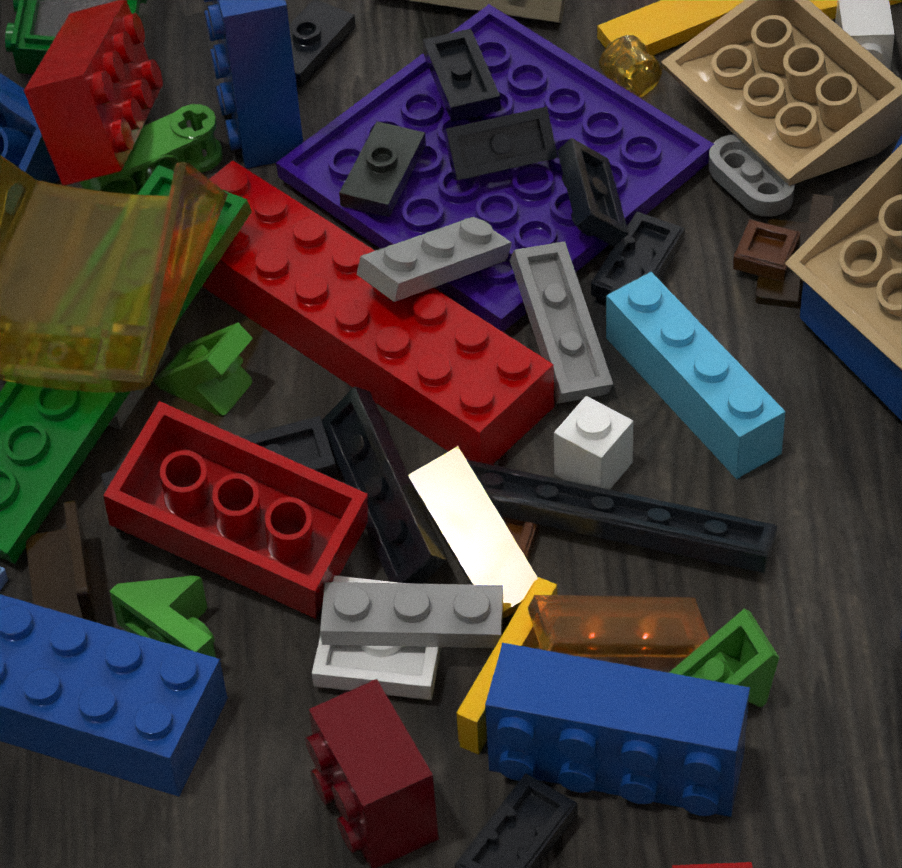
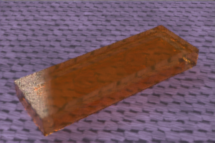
M534 595L528 606L540 649L574 656L688 657L710 638L696 599L693 597Z

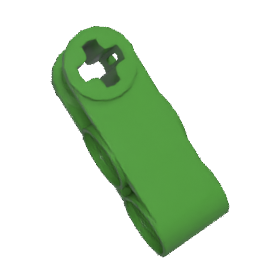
M190 104L181 107L170 115L143 125L122 171L79 182L97 210L102 213L112 214L126 208L133 202L158 165L189 177L216 167L222 160L223 151L220 142L214 137L217 125L214 111L201 104ZM188 120H190L191 127H187L186 123ZM202 149H206L207 155L203 157Z

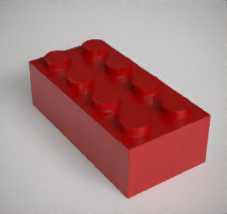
M117 0L70 13L24 89L62 186L122 171L162 88L163 81L160 68L154 59L149 60L143 44L145 42V31L142 21L137 13H131L127 0Z
M160 401L103 495L109 525L315 619L323 606L325 582H333L334 575L339 576L368 523L367 493Z

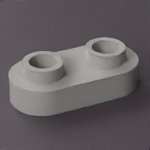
M735 135L723 136L713 143L714 145L709 150V173L746 209L756 215L766 217L777 216L789 210L794 201L795 184L789 186Z

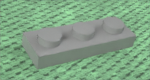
M471 217L360 256L356 275L396 302L507 261L512 242L494 231L489 223Z
M565 241L514 250L510 263L541 357L554 364V396L557 404L584 399L585 396L596 397L609 394L613 381Z
M325 582L320 626L322 645L495 648L502 636L503 585Z

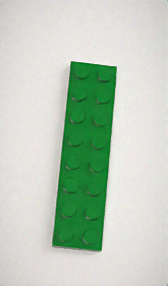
M158 165L0 391L1 558L14 564L26 548L28 538L36 533L252 213L247 199Z

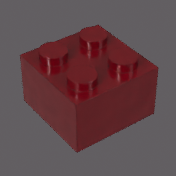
M375 679L310 708L309 715L312 735L305 737V743L310 757L316 766L315 769L310 771L311 778L322 802L325 805L334 802L340 812L341 817L337 818L336 821L349 851L354 853L360 850L369 867L378 868L439 840L433 774L379 681Z

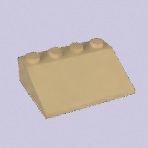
M744 0L661 61L665 71L789 186L875 156L902 135V80L809 0Z
M902 144L785 262L790 270L901 370Z

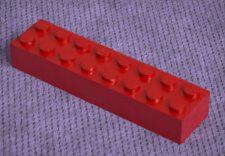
M232 160L205 182L247 199L252 213L202 287L351 387L355 386L370 391L376 404L448 452L458 446L465 459L493 465L555 407L554 364L434 288L396 302L392 301L356 275L360 256L375 250Z

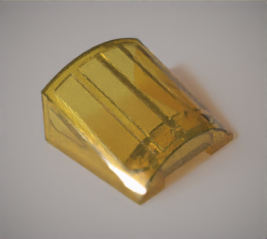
M0 155V380L85 392H128L149 387L228 194L189 163H176L169 196L96 191L39 181Z

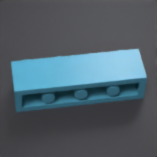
M652 272L606 295V339L736 479L782 454L786 411Z

